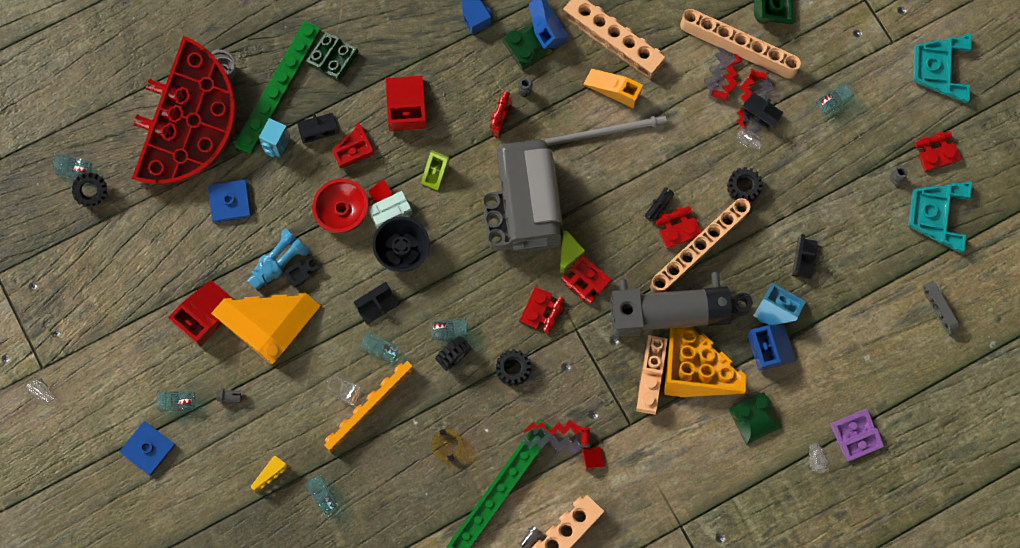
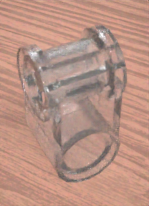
M332 376L327 381L329 393L353 408H356V402L361 394L365 393L364 389L340 376ZM333 382L341 383V387L338 390H332L330 386Z

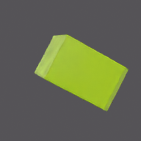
M431 150L421 184L438 191L450 167L449 157Z
M564 230L560 272L562 273L569 269L582 255L584 256L585 250L570 233Z

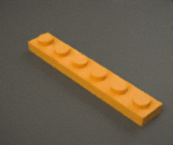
M408 361L404 364L400 363L395 368V373L390 378L386 377L380 385L382 387L377 392L375 390L372 391L366 398L368 401L363 406L361 404L357 406L353 411L354 415L349 420L346 418L339 425L340 429L335 434L332 432L325 439V448L332 453L414 370L413 366Z

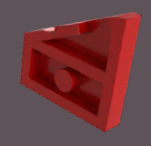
M357 123L355 129L349 135L347 134L342 139V142L332 150V154L339 168L342 169L374 155V151L360 123Z

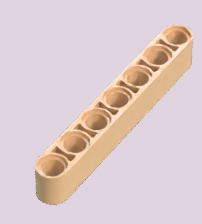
M688 9L683 13L680 27L686 33L732 54H737L739 57L782 77L791 79L796 76L801 65V61L797 56L694 9Z
M741 198L729 206L653 277L650 285L651 291L653 293L667 292L746 218L750 211V203L746 199ZM736 207H743L745 212L737 211ZM723 219H729L732 224L726 225ZM709 232H717L718 237H712ZM696 244H703L705 249H697ZM688 256L691 258L692 261L686 263L683 261L682 257ZM669 269H676L678 274L671 275ZM661 281L665 287L658 288L655 282Z

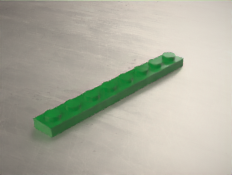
M304 20L234 143L235 148L252 155L260 141L259 136L268 119H272L319 36L321 32L320 27Z
M541 419L536 421V426L542 421ZM542 421L549 430L552 429L551 426ZM542 427L537 430L532 428L446 548L472 547L551 437L549 432Z

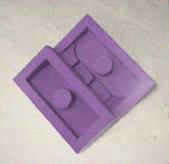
M867 409L830 423L847 461L884 447L878 429L874 428Z

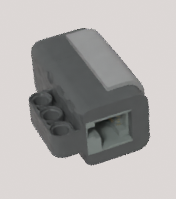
M541 139L502 144L497 150L501 191L487 193L483 198L489 247L494 251L509 249L511 252L516 253L560 246L563 222L552 150L548 149L547 143ZM493 200L496 201L497 204L493 207H490L487 205V202ZM495 218L499 220V223L492 225L489 221ZM494 237H500L502 241L500 243H494L492 242V239Z

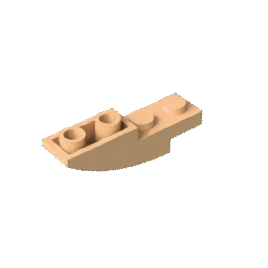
M648 335L638 392L637 412L656 414L667 338Z

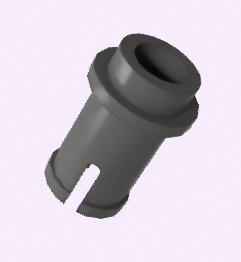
M522 78L518 81L519 94L522 97H526V94L529 96L533 84L529 78Z
M904 166L897 167L890 175L891 182L895 185L902 184L908 174L907 169Z
M224 388L217 390L216 400L220 404H223V402L241 403V390L231 391L224 390Z
M532 525L531 528H528L529 531L518 545L522 548H531L538 537L541 538L542 532Z

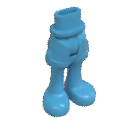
M285 228L281 232L280 242L268 255L264 254L259 259L254 271L251 272L253 275L247 281L258 291L263 285L266 286V283L279 278L283 273L282 269L294 256L298 254L307 256L310 251ZM292 244L291 247L286 251V253L276 261V258L279 256V254L288 245Z

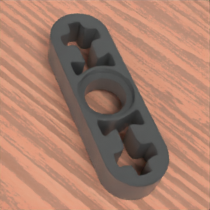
M930 281L924 284V294L948 334L958 331L959 324L936 283Z

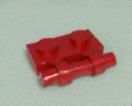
M504 91L502 96L499 97L497 109L491 116L490 128L492 129V136L498 138L512 106V98L509 97V92Z
M941 131L936 133L935 136H925L919 141L914 142L916 149L922 147L924 152L918 155L924 172L960 162L961 157L955 142L950 144L946 142L947 139L952 138L951 131ZM938 142L940 147L932 149L930 145Z
M690 206L676 208V211L669 214L664 213L655 219L656 226L663 224L665 229L660 230L659 234L666 249L690 241L701 233L695 217L688 220L686 218L687 214L692 213ZM679 218L680 223L672 226L670 221Z
M583 255L570 268L574 276L570 278L565 274L561 278L568 289L574 290L582 301L585 300L589 304L595 299L590 295L591 291L593 290L599 295L611 282V278ZM579 279L587 285L585 289L577 284Z
M535 286L519 322L536 330L541 323L545 325L542 331L549 334L556 325L555 320L558 314L563 310L562 305L565 299L557 297L556 302H551L553 294ZM547 308L552 310L548 318L543 317Z

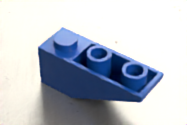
M462 0L463 21L471 34L491 25L492 13L488 7H484L483 0Z
M532 0L529 3L534 32L544 49L558 48L569 36L547 0Z

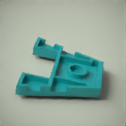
M968 33L960 37H949L946 40L916 44L913 59V82L963 103H968L970 101V85L951 83L952 50L969 52L971 50L972 34Z
M967 181L960 184L953 183L946 186L913 189L908 227L959 253H963L965 251L966 235L947 232L950 197L969 200L972 182Z

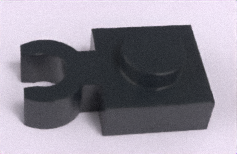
M313 257L307 258L304 265L297 262L283 272L294 289L310 279L308 273H314L320 269L319 265L315 267L309 266L314 261Z

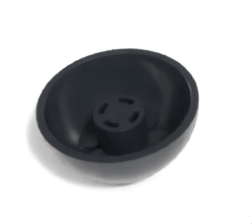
M400 216L388 219L378 227L373 237L372 247L376 259L383 267L393 272L404 273L418 268L425 261L430 248V240L426 229L418 221Z

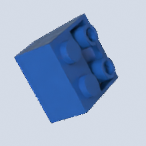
M767 325L749 331L747 336L758 372L796 362L785 325Z

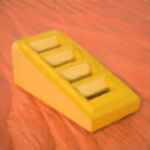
M274 456L251 485V489L258 492L286 471L289 466L277 456Z

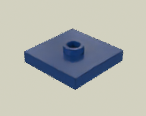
M246 180L208 185L213 223L251 217Z
M143 421L119 453L151 476L175 447V444Z

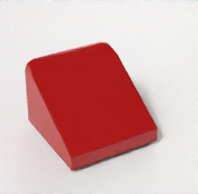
M384 179L368 191L374 203L393 195Z
M601 447L583 449L581 451L586 471L605 467Z

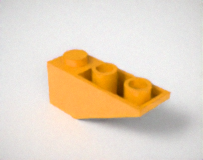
M591 69L583 84L633 109L643 88L642 84L627 77Z

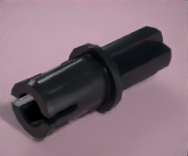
M665 187L658 198L653 200L652 206L645 214V218L648 221L654 222L661 211L666 209V204L674 196V192L671 189L667 192L668 188Z

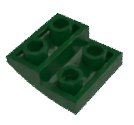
M325 32L306 62L320 72L340 81L359 53V50L352 45L342 42L339 37Z

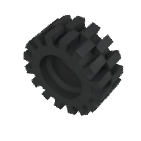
M744 167L742 170L738 168L737 171L732 173L727 183V191L730 192L729 196L734 197V201L741 198L746 199L749 203L750 201H755L762 190V177L758 176L759 173L757 171L754 173L753 168H750V170H747V167ZM742 179H747L751 182L752 189L747 192L741 191L738 187V182Z
M90 171L89 173L83 172V174H79L72 185L73 198L79 205L82 204L83 207L90 206L92 208L95 205L98 206L107 195V184L104 178L100 177L98 173L95 174ZM90 182L96 185L97 193L94 196L89 197L83 194L82 186L85 183Z
M458 336L439 352L435 360L445 371H448L460 362L472 347L462 336Z
M512 349V351L506 350L504 354L502 353L497 359L496 374L499 380L501 379L502 383H507L508 386H518L520 383L523 384L525 380L527 381L531 372L530 359L527 358V355L523 354L521 350L516 351V349ZM517 361L521 365L520 372L515 375L509 374L506 371L508 362Z

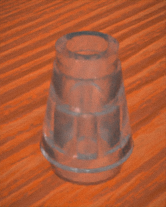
M743 126L734 138L738 141L737 143L757 151L764 142L748 127L745 128Z
M37 376L25 387L29 394L46 404H50L56 397L43 379H39Z
M820 443L809 445V468L812 470V473L820 474L828 471L829 463Z

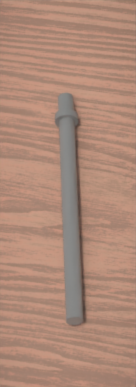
M651 116L650 119L545 139V142L548 146L648 126L653 128L656 125L667 123L666 116Z

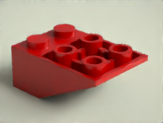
M423 75L386 78L389 131L427 129Z
M210 280L184 300L170 314L168 319L201 347L222 324L211 313L223 299L232 297Z

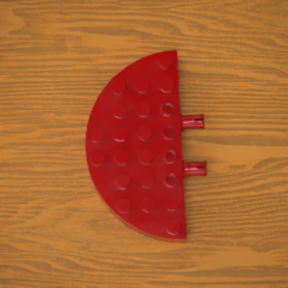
M183 35L166 84L149 79L147 82L154 85V87L146 85L147 91L149 90L161 95L153 120L136 114L135 119L142 122L133 121V126L148 130L131 178L133 180L148 184L166 185L194 178L211 167L219 159L233 135L237 117V104L230 77L219 60L210 51L193 39Z

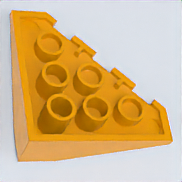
M300 293L298 296H287V294L271 295V298H259V296L244 297L242 300L227 298L223 299L211 314L269 364H273L321 305L307 293Z
M695 326L669 329L664 395L695 397L745 394L746 375L741 370L737 372L731 366L732 361L723 352L718 353L712 347L713 342L704 333L700 335L693 329Z

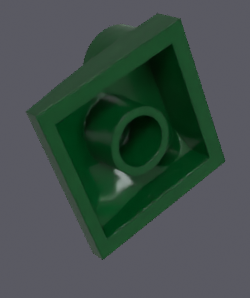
M754 0L755 19L761 24L767 22L793 24V0Z
M533 23L518 31L509 32L502 39L503 44L522 71L553 53L552 49H544L535 35Z
M764 392L729 408V412L746 445L781 429L780 423L771 407V401Z

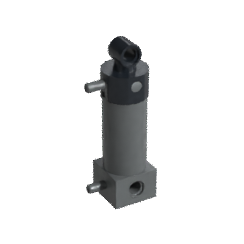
M718 272L711 273L713 287L640 294V289L628 290L627 280L621 279L619 281L620 290L612 291L610 298L613 338L640 336L642 330L729 325L732 321V314L738 316L746 315L753 305V300L747 293H739L736 296L730 297L729 288L727 286H720ZM744 301L746 308L739 307L737 302Z

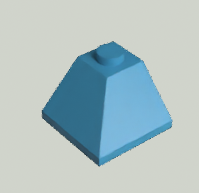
M772 283L753 316L760 322L767 323L768 325L796 321L806 301Z

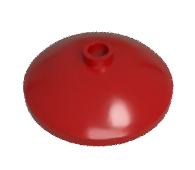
M344 178L334 179L325 183L316 192L312 202V213L319 226L328 232L338 234L350 232L357 228L366 218L369 209L368 196L362 186L353 180ZM342 208H346L345 212H340Z

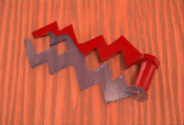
M718 46L721 53H716L715 56L721 64L709 67L713 76L704 79L709 89L708 98L712 96L723 99L726 102L728 94L738 85V82L733 79L738 74L732 65L738 64L742 60L737 54L728 53L725 49ZM730 54L732 59L728 61L725 57H728ZM724 69L729 72L724 75L729 84L722 86L726 92L713 89L719 87L716 82L724 79L719 72Z
M750 69L748 78L739 87L745 93L740 96L744 103L752 94L748 87L755 84L751 78L764 80V82L758 84L762 88L754 91V93L767 101L764 94L774 90L768 79L769 72L765 73ZM742 111L737 112L741 118L736 121L743 131H746L744 122H749V119L755 126L747 132L748 134L762 128L751 117L748 119Z
M568 420L564 427L558 422L549 430L542 421L537 426L532 422L523 433L532 429L534 435L542 430L545 436L541 439L537 435L531 442L524 435L521 436L529 450L536 443L541 450L548 442H551L557 453L566 446L573 456L583 448H590L589 437L591 428L581 427ZM570 428L575 436L579 431H582V443L580 445L575 439L572 444L568 436L559 443L554 435L559 430L563 436Z

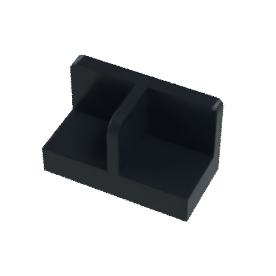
M754 92L740 109V111L770 131L783 115V111L770 103L771 99L766 101Z
M312 113L313 118L297 123L303 144L339 134L333 113L316 117L315 113Z
M801 234L797 241L792 276L811 279L814 261L817 258L816 249L818 241L805 239V234Z
M384 282L353 302L367 325L399 305L387 282Z

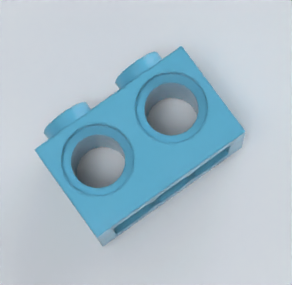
M270 118L259 136L264 153L271 157L277 156L280 158L291 139L286 125Z

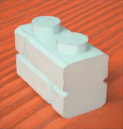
M402 191L369 206L368 209L377 229L388 219L400 216L410 218L412 215V210Z

